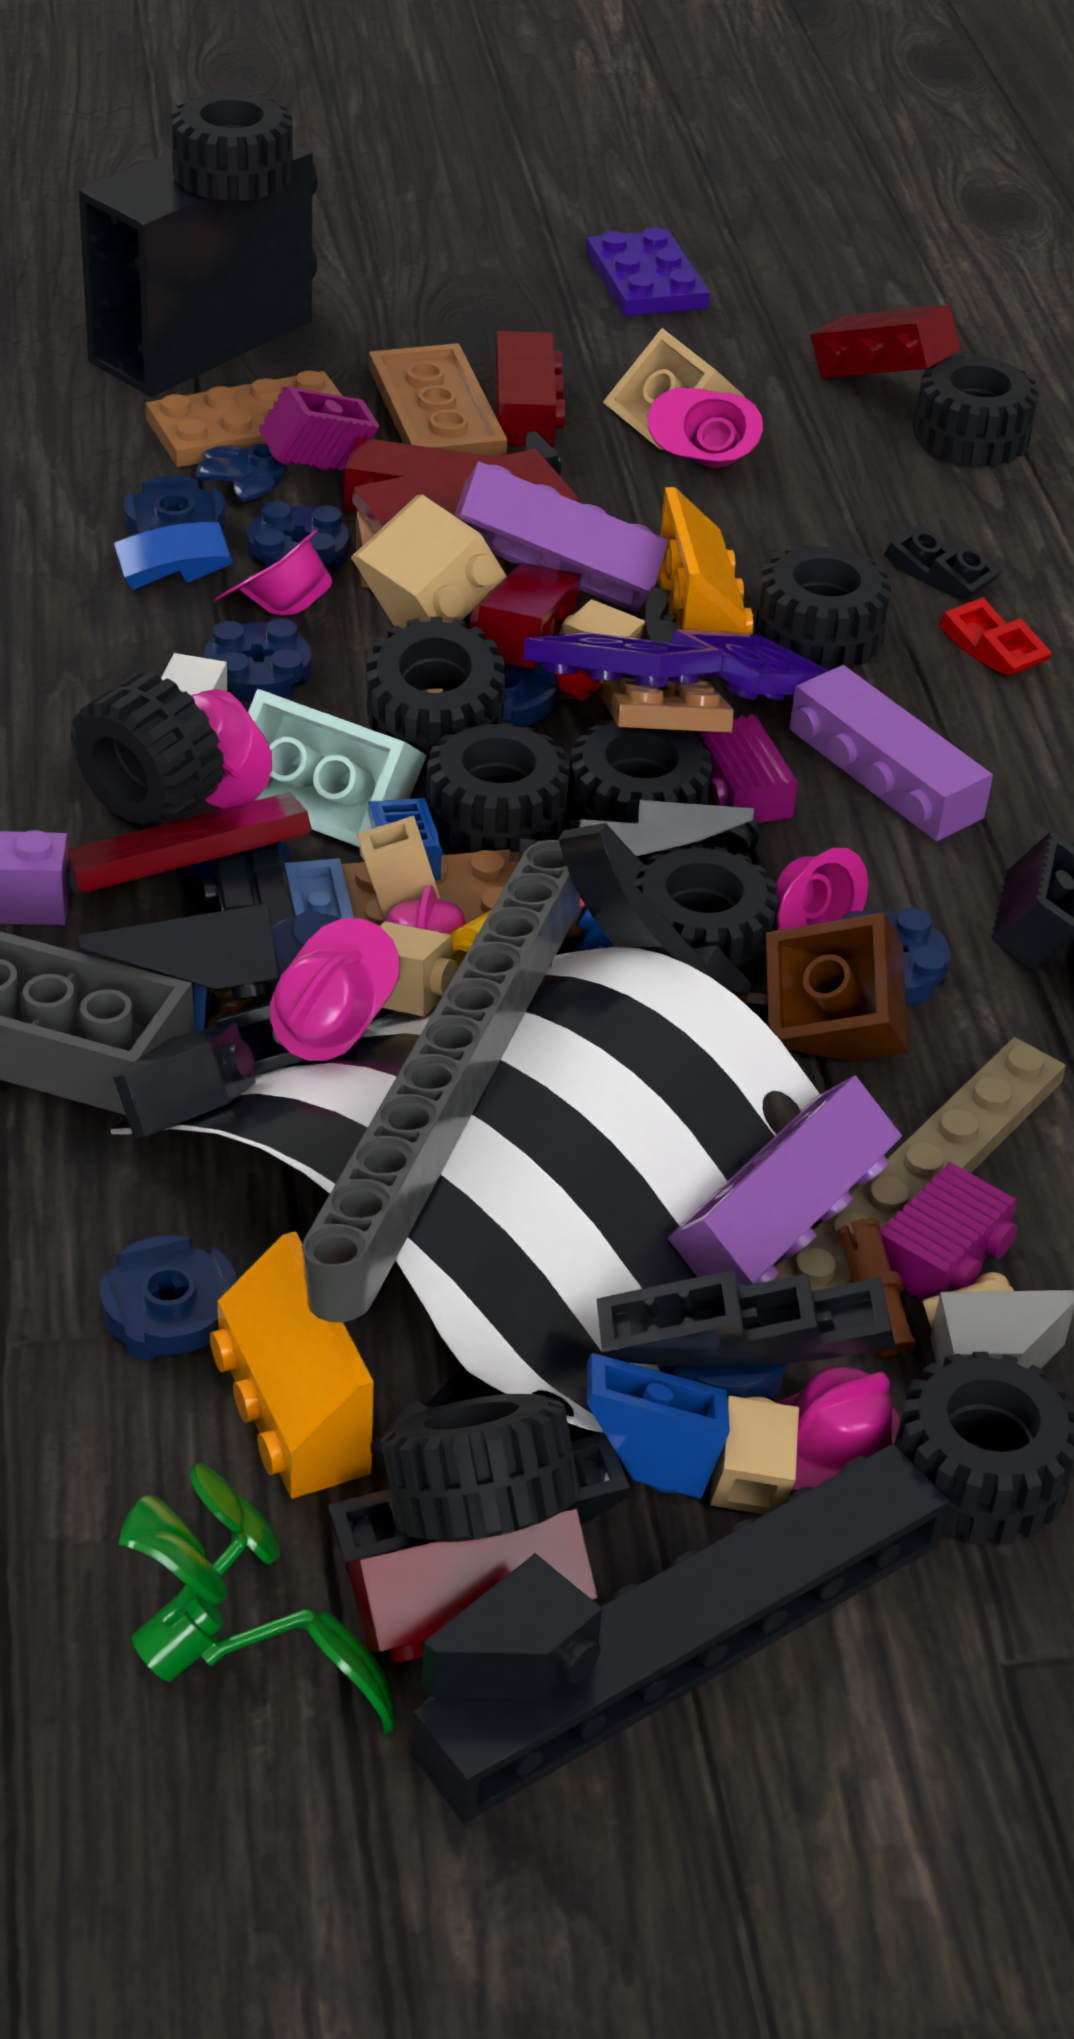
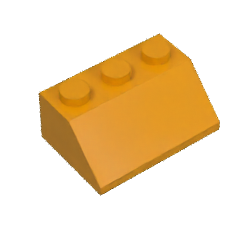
M665 487L660 537L669 541L658 574V581L661 589L671 591L669 612L677 613L676 623H679V630L753 634L751 608H744L743 580L735 578L734 551L726 549L721 530L677 488Z
M296 1231L282 1235L217 1301L218 1330L210 1332L211 1350L220 1372L230 1370L235 1380L233 1392L239 1414L245 1423L254 1421L259 1431L257 1441L263 1465L269 1475L279 1473L291 1499L371 1474L372 1454L370 1444L372 1443L374 1381L344 1323L328 1322L317 1318L310 1312L306 1294L302 1254L303 1244Z

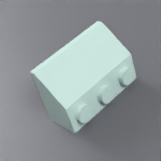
M257 689L248 714L265 736L272 751V772L266 788L256 800L291 792L307 810L312 830L360 847L357 833L364 832L371 826L368 802L410 799L427 756L404 741Z

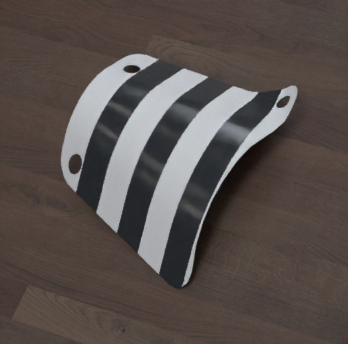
M609 947L555 955L551 963L552 966L549 967L396 1258V1262L424 1305L440 1336L469 1373L505 1394H532L537 1390L553 1393L564 1399L574 1411L573 1417L566 1416L567 1423L604 1433L587 1405V1363L591 1353L603 1356L596 1299L696 1278V1274L671 1244L668 1237L777 1135L767 1123L762 1109L763 1099L767 1093L772 1091L784 1093L798 1105L800 1111L820 1095L780 1039L736 995L711 977L688 964L660 953L627 947ZM435 1008L425 1017L396 1011L373 1020L355 1047H352L347 1053L329 1061L306 1060L254 1075L256 1083L232 1102L164 1130L177 1129L215 1133L258 1147L300 1170L328 1193H331ZM128 1119L110 1129L111 1134H133ZM855 1183L848 1190L849 1193L851 1194L860 1185ZM821 1219L811 1226L813 1230L822 1222ZM783 1255L773 1264L774 1267L784 1259ZM631 1363L660 1371L657 1365Z

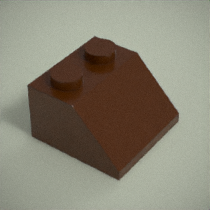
M884 912L766 932L769 1028L780 1039L787 1050L845 1062L909 1053L903 944Z

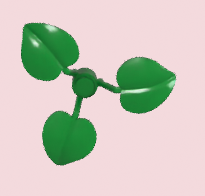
M197 1462L190 1469V1478L196 1493L216 1518L231 1530L230 1545L213 1565L205 1557L204 1549L195 1534L160 1498L154 1495H146L131 1507L121 1530L119 1545L151 1556L186 1584L174 1599L131 1635V1640L137 1653L157 1676L164 1681L172 1682L200 1656L209 1665L213 1666L227 1653L291 1629L302 1628L309 1632L323 1652L368 1698L381 1718L384 1736L386 1737L393 1730L395 1719L392 1693L381 1666L368 1648L326 1610L317 1616L313 1611L303 1609L218 1641L216 1632L224 1626V1620L215 1606H219L227 1597V1588L221 1576L238 1558L246 1546L268 1565L276 1561L281 1553L278 1539L264 1517L246 1499L237 1494L223 1477L201 1462Z

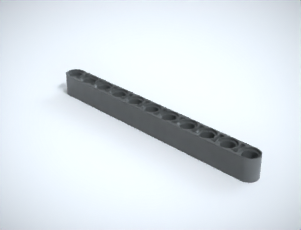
M558 840L537 842L529 846L522 855L307 1233L302 1245L307 1303L310 1312L317 1318L328 1322L351 1321L364 1315L373 1304L580 909V895L571 879Z

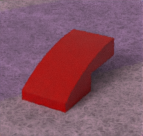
M984 597L946 611L939 624V627L974 659L989 668L1010 676L1046 662L1052 655V652L1021 618L1006 623Z

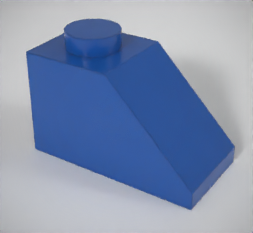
M591 1353L587 1363V1405L634 1481L648 1484L660 1492H678L701 1499L730 1432L727 1390Z

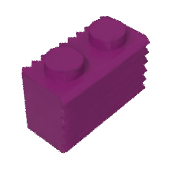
M285 386L283 387V394H278V402H274L273 409H269V417H264V424H260L259 432L269 446L271 455L283 464L293 465L300 462L304 466L307 463L324 471L335 470L336 468L343 471L357 437L372 439L380 425L361 399Z
M752 713L748 718L743 715L737 720L733 718L732 732L695 731L694 736L702 742V748L708 749L711 756L712 772L708 797L709 805L754 808V819L758 824L793 818L798 782L757 716Z
M950 1161L945 1169L941 1168L937 1176L934 1175L931 1182H927L924 1189H920L917 1196H913L909 1204L906 1203L902 1211L898 1210L896 1216L889 1220L887 1226L883 1225L880 1231L891 1269L901 1275L904 1289H906L909 1296L916 1295L920 1303H923V1299L940 1295V1292H950L973 1285L981 1273L983 1262L990 1255L1000 1259L1012 1245L1018 1230V1226L1012 1223L1017 1199Z

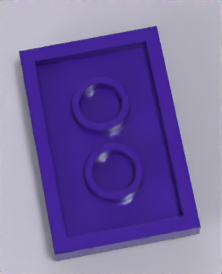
M647 228L643 232L626 234L609 231L603 233L602 236L587 237L586 254L624 316L708 308L710 292L669 230Z
M675 629L670 643L723 649L721 671L699 675L710 678L717 675L728 681L726 685L728 691L751 700H756L758 694L776 700H784L785 695L794 697L796 685L830 671L760 634Z
M593 632L525 637L524 660L545 662L546 672L576 674L578 669L590 670L589 678L599 680H622V675L635 676V684L642 686L664 687L668 686V681L698 683L699 674L720 672L722 666L723 649Z

